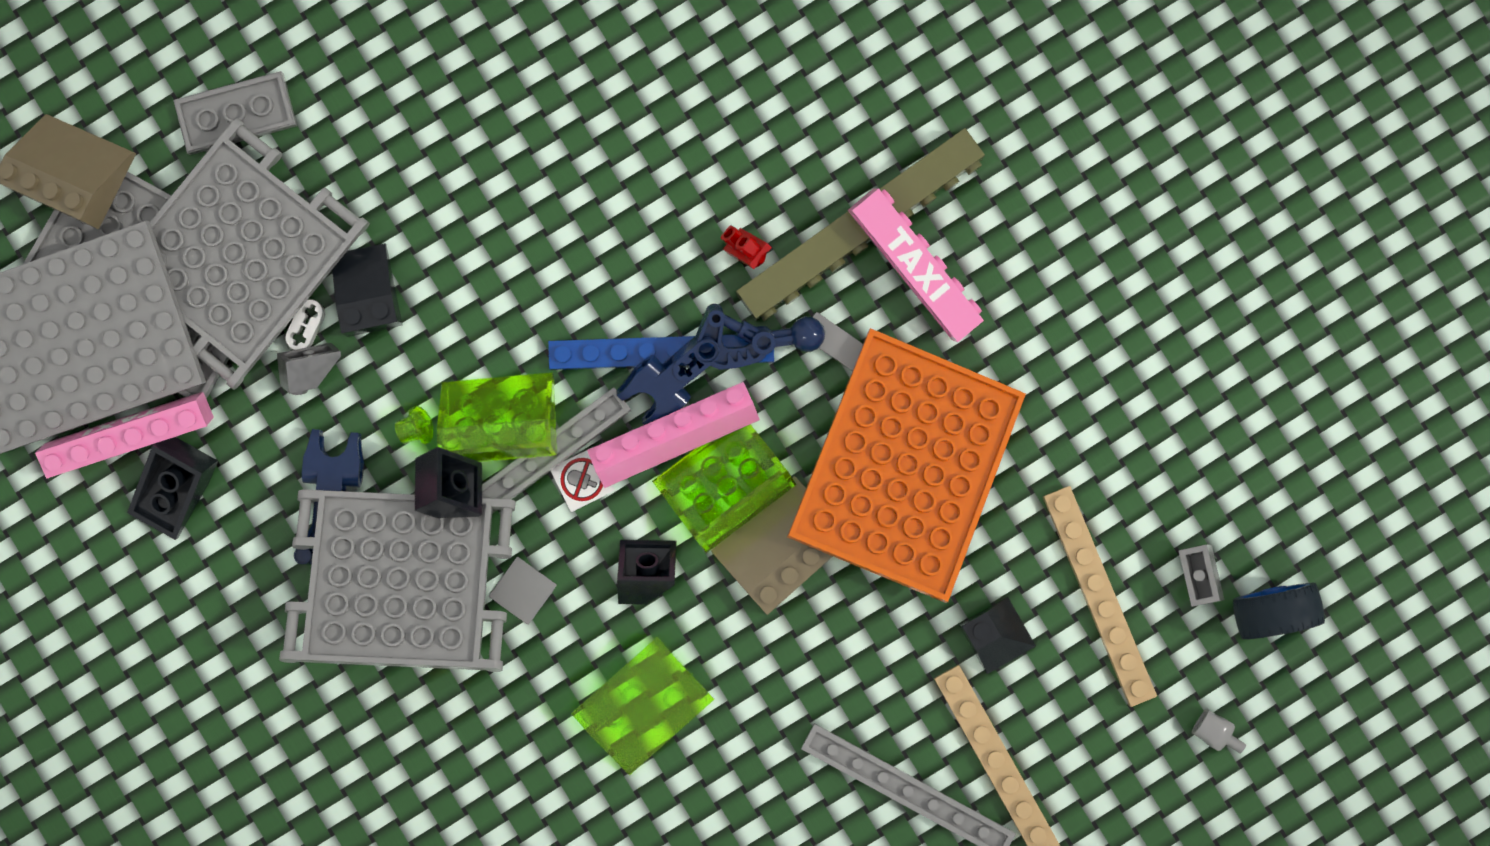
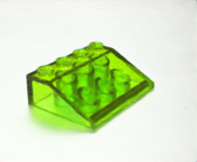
M553 372L442 382L437 422V447L478 462L557 455Z
M751 424L695 448L652 481L706 553L797 485L787 469Z
M657 636L571 714L587 733L631 775L706 708L714 698L665 642Z

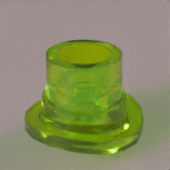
M415 406L410 408L409 415L395 423L396 434L403 444L420 440L425 445L430 443L433 438L431 418L422 407Z

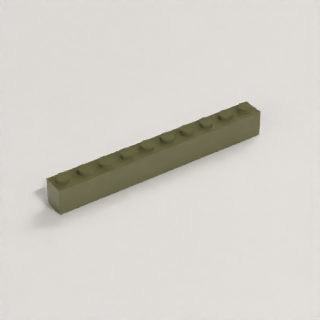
M964 128L879 190H886L895 202L892 204L898 213L902 211L910 218L914 215L912 211L920 204L923 208L937 198L935 193L942 188L948 191L960 182L958 177L963 173L967 172L970 175L982 166L980 161H982L985 154L967 129ZM846 212L738 289L736 295L755 321L760 318L766 321L778 312L775 309L783 302L786 305L790 304L800 296L799 290L806 285L810 289L822 281L821 275L830 269L834 272L846 263L844 258L853 253L857 256L869 247L867 242L871 239L852 215Z

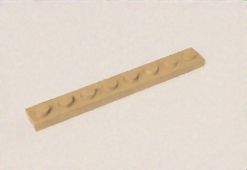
M1067 486L1043 496L1128 705L1133 707L1157 697L1071 487Z
M956 665L935 677L934 680L1026 845L1060 846L961 667Z

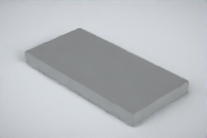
M282 71L173 100L186 151L189 155L209 150L228 126L237 118L244 122L245 128L257 137L297 127ZM236 136L231 142L237 143L244 140Z

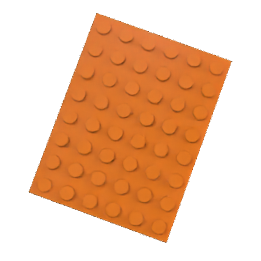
M870 328L787 537L947 603L1026 393Z

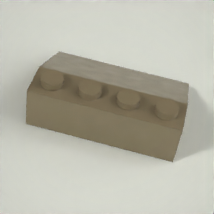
M45 114L4 155L0 163V185L99 230L136 153Z
M795 476L711 550L714 556L767 615L833 557L787 537L806 490L805 486Z

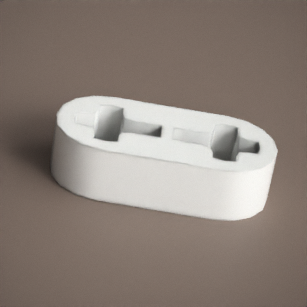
M307 300L294 316L285 337L286 343L293 350L312 346L325 318V309L320 303L315 300ZM316 306L315 311L318 313V316L316 318L311 317L308 324H305L308 319L305 310ZM303 327H306L303 333V337L306 338L305 343L300 342L296 346V340L293 339L294 334H300Z

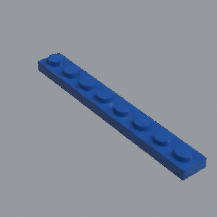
M722 335V343L726 347H742L749 344L735 335ZM695 336L548 341L549 369L636 367L650 355H654L663 364ZM704 343L699 347V351L709 352L713 349L714 345ZM774 350L757 363H774ZM683 362L679 364L680 366H686Z

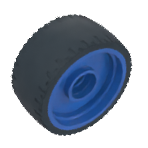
M1316 583L1273 587L1233 599L1235 620L1242 639H1256L1288 634L1317 627L1325 623L1323 604Z

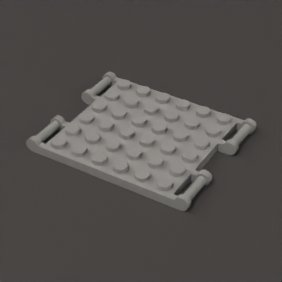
M239 118L235 119L150 221L184 321L201 335V338L193 346L196 357L227 381L226 384L233 390L243 382L244 377L370 224L363 217L358 218L333 198L332 192L327 188H323L309 204L270 173V168L281 159L282 153L276 148L272 149L245 128V123ZM236 136H239L263 155L264 159L260 163L256 162L231 141ZM327 206L352 226L349 232H344L320 213L321 207ZM212 344L239 367L233 372L208 352L207 347Z
M323 490L298 491L297 500L300 501L297 533L296 537L293 538L292 547L300 550L313 549L308 602H286L285 604L287 621L283 651H280L279 661L286 663L310 662L486 670L490 672L503 671V661H500L503 623H506L507 613L484 610L488 558L509 559L512 556V548L509 545L512 512L515 511L516 501L511 499L482 498V515L479 517L435 518L415 511V495ZM318 502L315 537H308L311 503ZM492 510L501 511L498 546L490 545ZM306 613L302 651H295L299 614ZM483 621L492 622L489 659H480Z

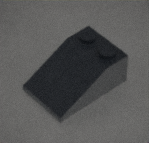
M386 243L347 251L332 269L335 302L341 334L350 337L403 326Z
M177 437L152 445L127 513L172 539H178L207 488L218 460Z

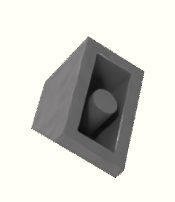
M332 343L277 353L280 385L289 394L302 395L307 393L308 390L317 388L341 357V351Z

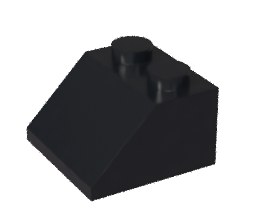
M436 447L415 458V511L435 518L481 516L482 463L440 447Z

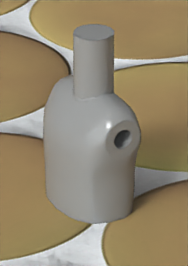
M1208 708L1203 711L1192 729L1193 735L1202 739L1207 745L1217 751H1221L1227 745L1241 754L1246 747L1244 742L1233 736L1235 725L1227 719L1216 715Z

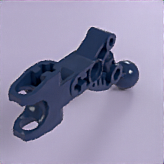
M710 304L706 308L695 337L663 364L654 355L644 359L633 369L628 378L618 388L616 395L621 401L639 392L651 395L654 398V403L642 418V424L646 425L683 408L691 398V395L683 387L709 366L719 370L748 366L762 361L775 347L794 345L796 349L812 352L817 350L824 342L825 329L819 320L813 317H802L796 320L791 328L771 331L768 327H755L744 320L740 323L725 315L720 305ZM725 326L735 331V336L749 344L742 347L724 346L722 343L723 327ZM704 343L714 345L713 349L709 352L699 351V347ZM683 362L685 365L689 364L690 367L688 369L685 367L680 368L679 364Z
M312 429L303 456L302 482L316 484V490L346 492L347 487L360 488L364 473L361 434L351 432L345 452L340 456L330 457L325 452L323 431ZM314 502L312 526L308 531V537H315L318 502ZM313 549L295 550L294 559L297 563L312 565Z

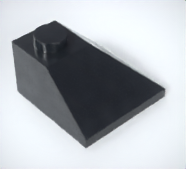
M620 540L617 574L618 604L647 605L675 585L677 541Z
M1008 597L959 624L986 674L1036 647Z

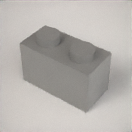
M1207 544L1179 550L1191 606L1223 601L1224 595L1212 545Z

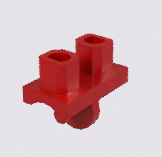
M732 225L721 236V239L727 244L723 250L752 269L759 267L765 262L766 252H769L772 248L765 241L742 228L738 230Z

